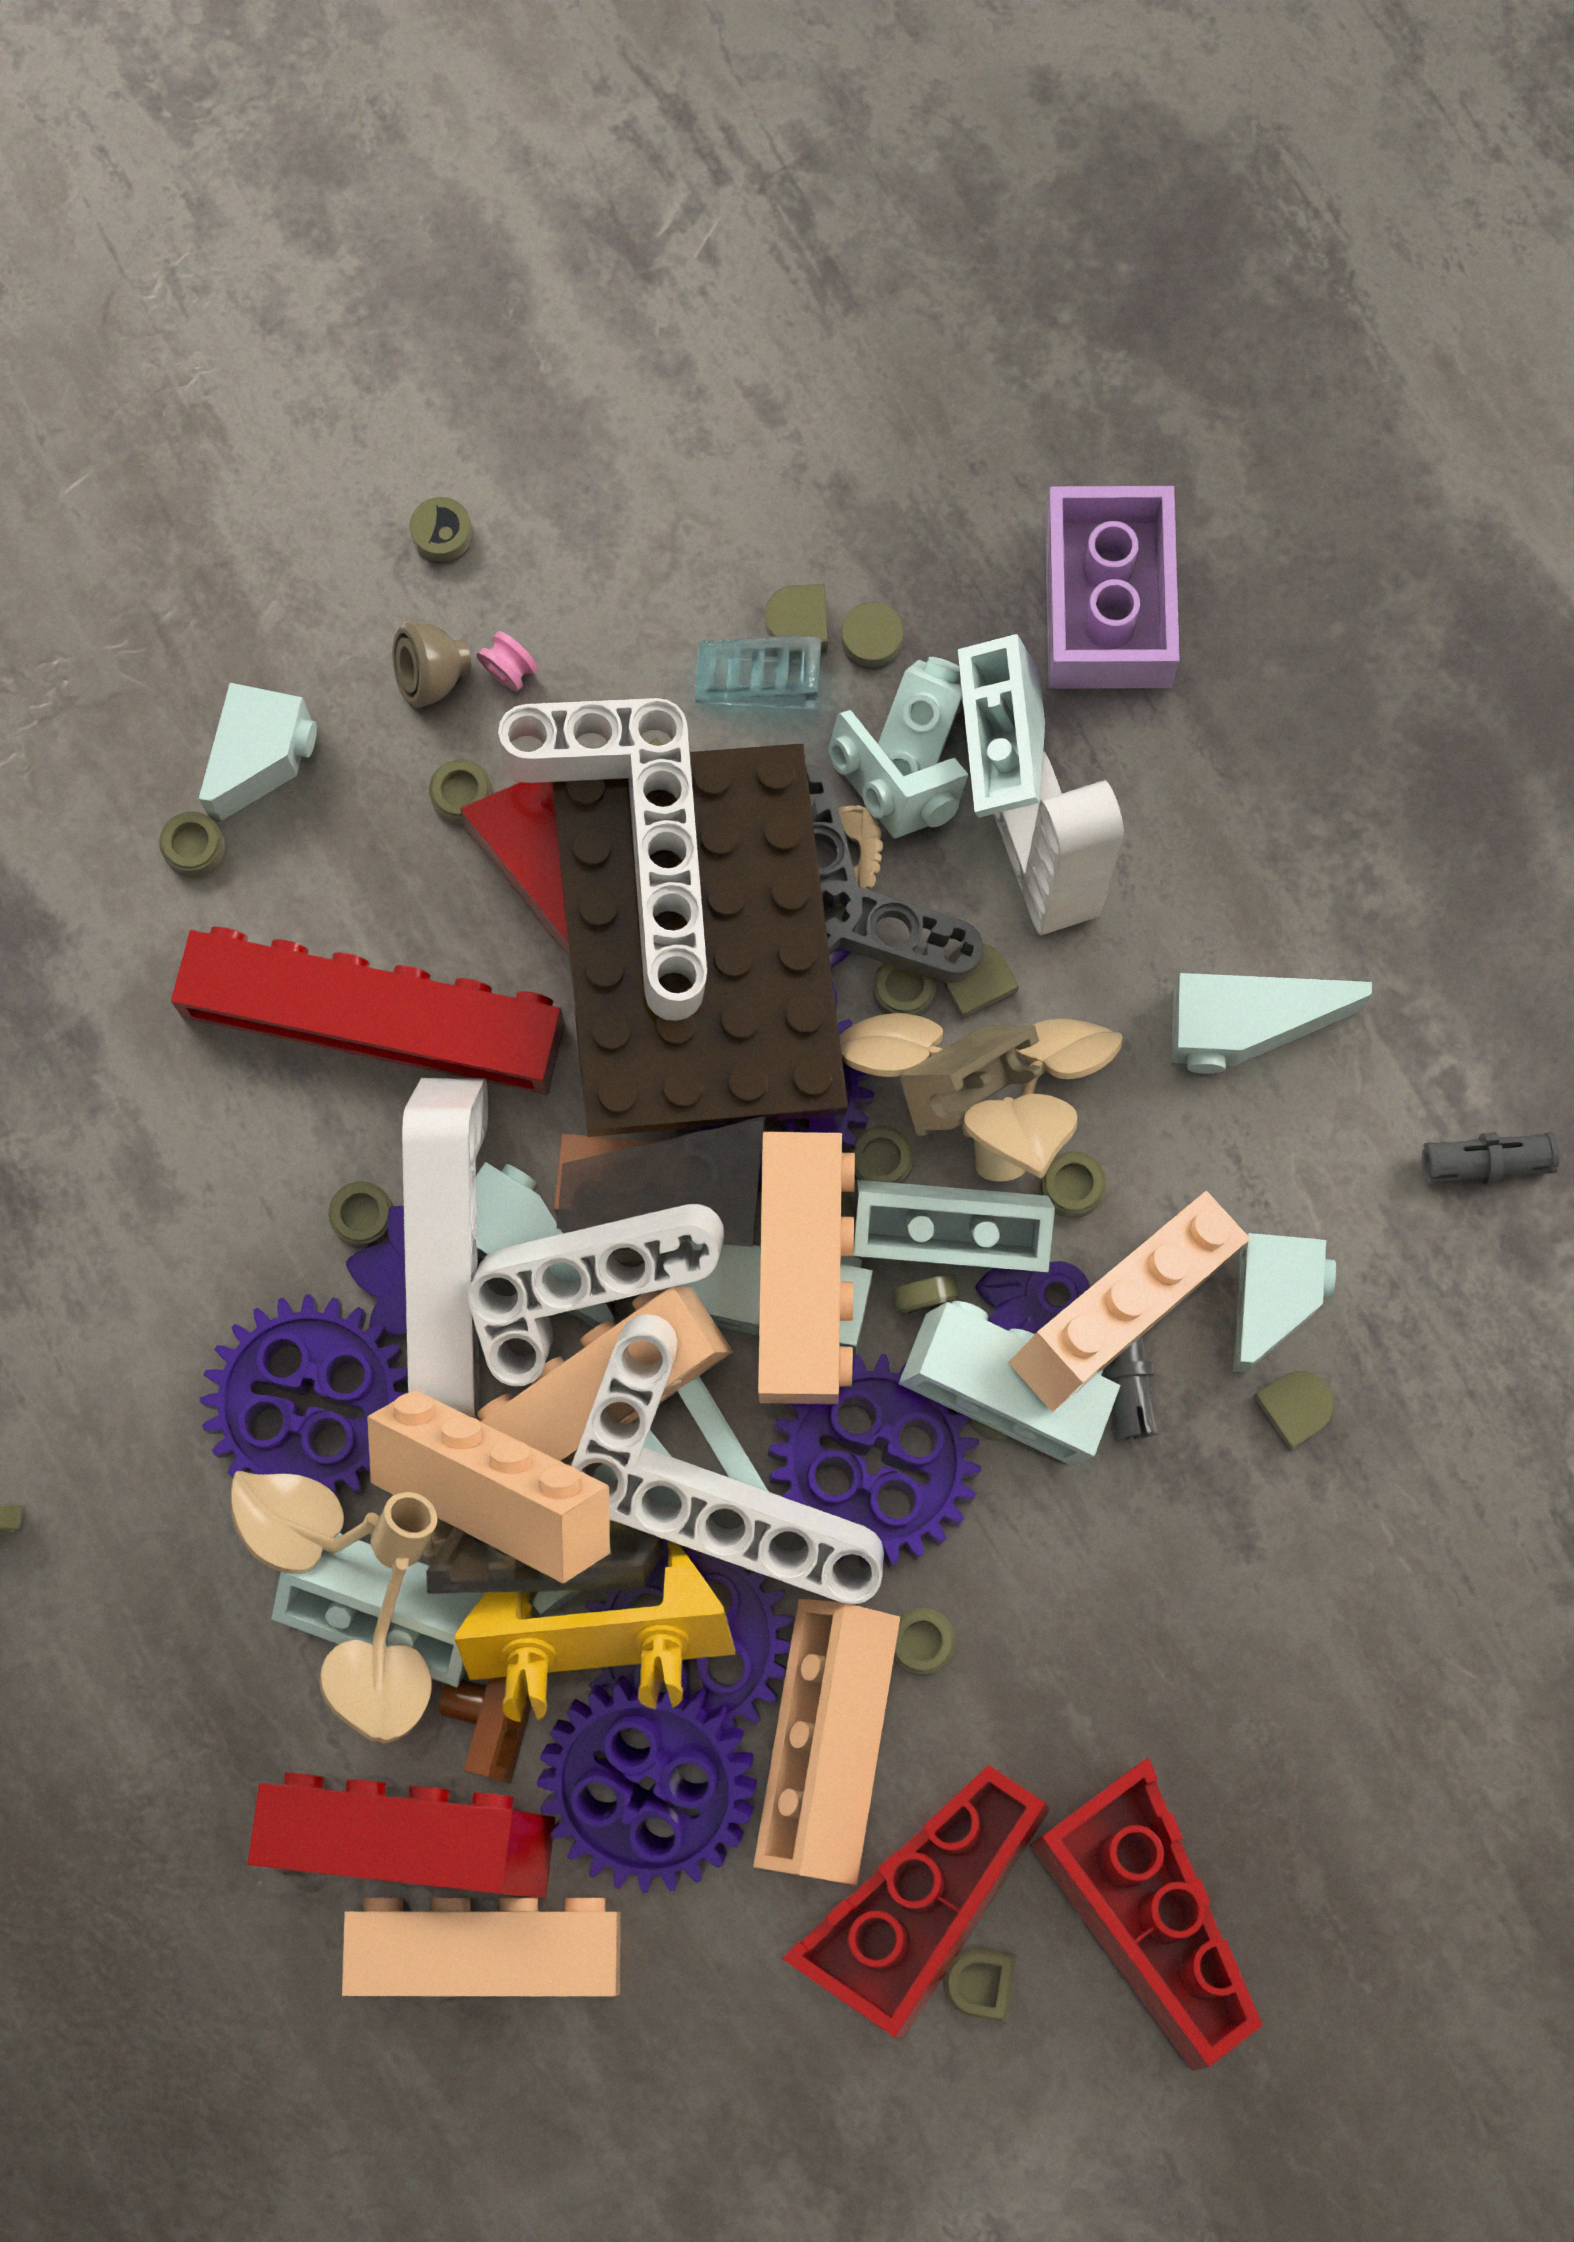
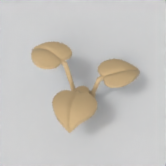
M893 1013L871 1017L854 1024L839 1035L842 1061L858 1071L875 1076L898 1077L900 1074L943 1050L936 1047L943 1040L942 1027L929 1019L912 1014ZM1045 1020L1033 1024L1035 1025L1039 1042L1022 1050L1015 1048V1054L1019 1059L1032 1063L1031 1065L1042 1067V1074L1047 1071L1057 1078L1071 1080L1093 1074L1110 1063L1122 1047V1034L1081 1020ZM1039 1077L1023 1084L1021 1097L1015 1100L1011 1097H1005L1003 1100H988L973 1105L965 1112L963 1135L974 1139L977 1174L990 1181L1013 1180L1023 1175L1025 1171L1042 1178L1056 1154L1075 1133L1078 1123L1076 1110L1067 1102L1056 1097L1034 1094Z
M237 1471L232 1480L230 1492L232 1519L244 1546L262 1564L284 1573H307L316 1567L323 1549L330 1553H338L367 1534H370L371 1547L376 1558L386 1567L392 1568L373 1635V1645L363 1641L350 1640L336 1646L324 1660L320 1670L319 1682L324 1701L331 1711L345 1724L368 1740L389 1743L405 1736L415 1727L423 1715L429 1702L432 1688L429 1667L419 1651L405 1645L385 1647L387 1632L408 1566L415 1564L422 1555L426 1557L436 1555L437 1566L446 1578L460 1585L484 1588L490 1587L514 1558L437 1518V1513L432 1503L425 1497L412 1492L395 1494L387 1501L381 1516L372 1512L368 1513L363 1523L336 1538L342 1529L344 1514L337 1496L328 1487L300 1475H258Z

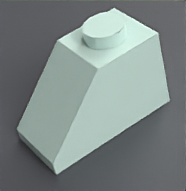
M234 683L229 684L199 795V800L211 819L223 821L297 776L301 758H309L312 754L317 733L316 721H312L302 697Z
M1248 1233L1250 1240L1240 1249L1233 1372L1246 1373L1310 1319L1323 1305V1298L1333 1297L1336 1281V1262L1333 1259H1326V1240Z

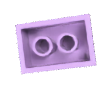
M1050 486L1045 513L1048 689L1172 688L1180 662L1174 486Z

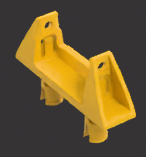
M668 1541L669 1556L668 1567L665 1569L663 1603L659 1606L531 1618L532 1605L529 1604L532 1579L527 1565L514 1558L475 1605L455 1633V1642L469 1680L506 1677L503 1713L506 1717L521 1722L528 1694L537 1721L547 1713V1673L641 1664V1681L638 1688V1699L641 1704L656 1710L661 1683L665 1681L673 1708L682 1701V1660L735 1655V1647L724 1607L680 1545L672 1541Z

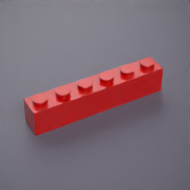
M211 927L210 933L195 930L189 931L171 998V1003L182 1018L463 1078H486L487 1083L548 1095L565 1021L561 1007L553 1006L554 1001L547 996L529 991H518L515 998L491 993L492 987L467 978L455 979L454 985L430 980L431 975L426 971L405 965L394 966L393 972L369 967L370 962L349 953L335 952L332 955V959L309 955V950L305 946L287 940L275 939L272 940L271 946L247 942L248 937L245 934L225 927Z

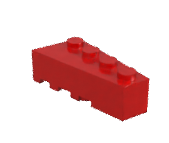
M519 782L461 807L460 811L469 835L480 848H483L506 881L520 894L537 915L538 920L551 937H554L569 955L551 782Z
M1147 1757L1029 1846L1193 2071L1211 2067L1263 2026L1228 1942L1220 1934L1208 1905L1211 1903L1201 1879H1197L1180 1840L1183 1836L1173 1813H1169L1156 1783L1158 1780L1149 1757Z
M988 1765L924 1825L922 1830L898 1852L895 1851L876 1869L877 1872L848 1899H844L835 1907L818 1927L803 1941H799L781 1959L894 2038L903 2040L943 1978L948 1967L961 1950L1050 1811L1047 1804Z
M285 1772L283 1785L259 1783L247 1865L546 1898L553 1838L550 1833L555 1826L556 1817L512 1810L513 1796L473 1792L472 1804L464 1805L448 1803L450 1790L410 1785L408 1798L386 1796L387 1783L347 1779L345 1792L323 1790L324 1776Z

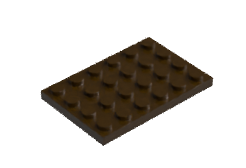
M803 743L689 752L707 976L702 1003L698 1010L690 1017L678 1021L665 1020L656 1015L648 1006L645 997L628 778L551 782L587 1137L846 1114L848 1109ZM658 789L645 795L650 803L660 807L670 806L677 801L675 796L666 790ZM669 850L656 851L649 857L654 864L661 868L669 869L682 863V859L676 853ZM674 911L661 912L654 917L655 922L665 930H679L688 924L681 914ZM668 973L659 979L660 985L671 993H683L693 987L691 981L681 973Z

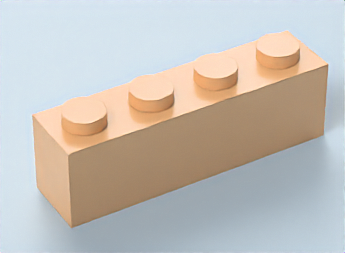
M763 1132L759 1403L838 1404L839 1386L852 1387L853 1347H839L840 1321H853V1282L840 1281V1256L854 1255V1217H841V1192H854L855 1153H842V1133Z
M1205 1191L1042 1327L1008 1363L1053 1413L1215 1274L1250 1240L1249 1236L1217 1201Z
M674 1286L644 1293L632 1302L636 1310L633 1314L617 1325L613 1320H608L596 1326L580 1339L584 1347L581 1351L565 1362L561 1356L546 1362L542 1374L532 1382L529 1388L514 1398L510 1393H506L492 1400L477 1412V1416L482 1423L571 1466L619 1333L625 1323L632 1318L644 1314L659 1316L669 1322L676 1332L678 1340L677 1353L659 1404L734 1351L691 1286ZM640 1340L628 1345L630 1355L640 1363L653 1364L662 1359L660 1350L649 1341ZM615 1402L606 1407L608 1415L617 1423L627 1425L639 1419L638 1412L628 1403Z
M417 1390L398 1397L394 1402L367 1416L371 1483L393 1495L401 1492H412L425 1497L434 1506L437 1518L563 1584L610 1554L609 1485Z
M798 1599L753 1864L754 1868L857 1886L900 1623L899 1616L853 1604Z
M363 1898V1911L345 1912L342 1996L620 1995L621 1912H605V1898H565V1912H538V1898H498L497 1912H471V1898H430V1912L403 1911L404 1898Z

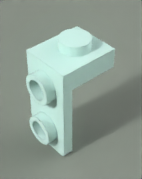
M929 657L927 663L918 660L905 670L878 745L903 776L938 764L955 717L964 708L960 667L941 658Z
M851 710L837 715L828 747V754L832 765L838 773L845 775L863 798L868 812L881 821L894 839L927 826H941L955 816L968 778L967 772L955 757L903 776Z

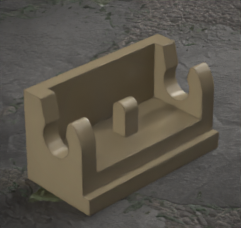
M1035 1025L982 1026L900 1074L899 1078L916 1134L926 1136L934 1130L954 1129L964 1122L965 1112L973 1105L984 1101L1010 1084H1026L1039 1077L1043 1072L1042 1067L1037 1065L1023 1066L1017 1060L1014 1052L1015 1048L1022 1050L1039 1042Z

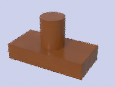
M506 1677L489 1678L487 1686L461 1680L458 1687L445 1684L439 1702L441 1716L476 1725L464 1771L511 1783L532 1705L529 1694L527 1695L521 1722L511 1720L503 1713Z

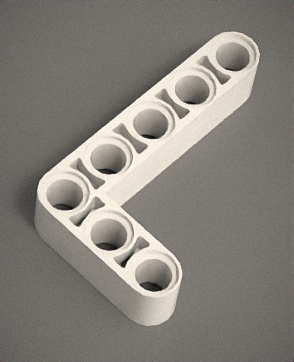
M658 698L539 703L515 706L505 713L500 721L498 731V758L501 768L509 777L526 783L628 778L646 1001L650 1009L665 1020L678 1021L690 1017L698 1010L702 1003L707 976L688 729L684 713L676 704ZM660 730L667 733L672 741L666 745L655 746L645 742L641 735L646 731ZM586 733H597L603 736L608 743L601 748L590 749L580 745L576 739ZM533 736L539 739L543 746L536 751L524 752L515 748L511 743L518 737ZM658 789L666 790L672 793L677 801L670 806L660 807L650 803L645 795ZM669 850L676 853L682 859V863L669 869L661 868L654 864L649 857L656 851ZM674 911L681 914L688 924L679 930H665L655 922L654 917L661 912ZM668 973H681L691 981L693 987L683 993H671L660 985L659 979Z
M1043 751L1040 802L994 814L1030 917L1040 936L1098 918L1102 915L1124 838L1121 812L1109 783L1103 780L1061 793L1049 758Z
M421 1078L405 1106L402 1127L408 1393L417 1390L469 1417L477 1418L480 1397L479 1336L470 1311L468 1292L478 1269L476 1156L487 1132L488 1085L486 1078Z
M644 1314L636 1316L625 1323L614 1346L571 1465L578 1471L586 1474L584 1467L587 1465L603 1463L611 1467L616 1473L617 1480L607 1484L609 1485V1519L841 1603L858 1604L873 1597L881 1586L884 1559L882 1542L875 1532L865 1526L643 1447L675 1360L678 1340L676 1332L669 1322L659 1316ZM640 1340L649 1341L660 1350L662 1359L653 1364L640 1363L630 1355L628 1345ZM615 1402L628 1403L635 1408L640 1419L635 1423L627 1425L617 1423L608 1415L606 1407ZM655 1486H667L676 1491L681 1501L669 1507L660 1506L652 1501L647 1491ZM723 1508L732 1509L739 1513L744 1523L738 1528H721L714 1523L710 1514ZM786 1531L796 1532L805 1539L807 1545L798 1551H785L777 1546L773 1541V1537ZM854 1554L865 1558L870 1567L862 1573L851 1574L841 1570L836 1561L844 1555Z

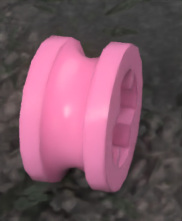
M498 631L492 637L493 647L491 649L483 647L476 655L483 667L497 681L511 691L517 692L523 686L522 676L524 674L533 675L538 670V665L517 641L504 632Z

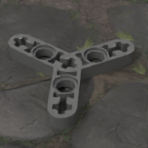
M806 765L809 794H818L814 797L811 807L815 840L827 843L835 853V861L830 866L819 868L822 899L829 907H833L837 903H841L845 907L842 916L843 923L835 917L825 922L829 955L837 948L942 982L956 983L967 979L973 974L983 954V941L980 933L973 925L964 920L859 887L833 785L829 777L821 769L812 765ZM888 917L897 918L908 927L910 939L903 945H887L878 938L875 931L876 923ZM925 928L931 930L923 955L914 951L922 936V929ZM949 939H956L961 942L960 952L965 954L960 955L956 963L944 960L946 950L942 947L948 944Z

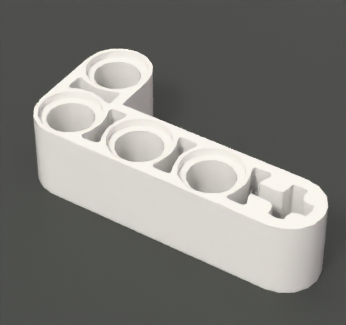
M687 1204L504 1247L488 1253L480 1262L468 1292V1302L487 1366L492 1375L504 1384L525 1386L534 1382L542 1374L553 1342L550 1315L696 1282L708 1277L716 1268L724 1238L723 1224L719 1216L709 1207L700 1204ZM691 1235L695 1244H703L702 1249L693 1250L689 1241H681L682 1236ZM619 1248H631L641 1254L645 1262L637 1267H627L616 1261L612 1252ZM667 1252L666 1258L661 1259L660 1254ZM555 1263H567L578 1270L581 1278L573 1282L559 1280L552 1274L549 1266ZM491 1278L506 1279L514 1285L517 1294L512 1296L498 1295L489 1288L487 1280ZM511 1338L526 1340L533 1346L536 1353L527 1356L515 1354L507 1347L505 1341Z

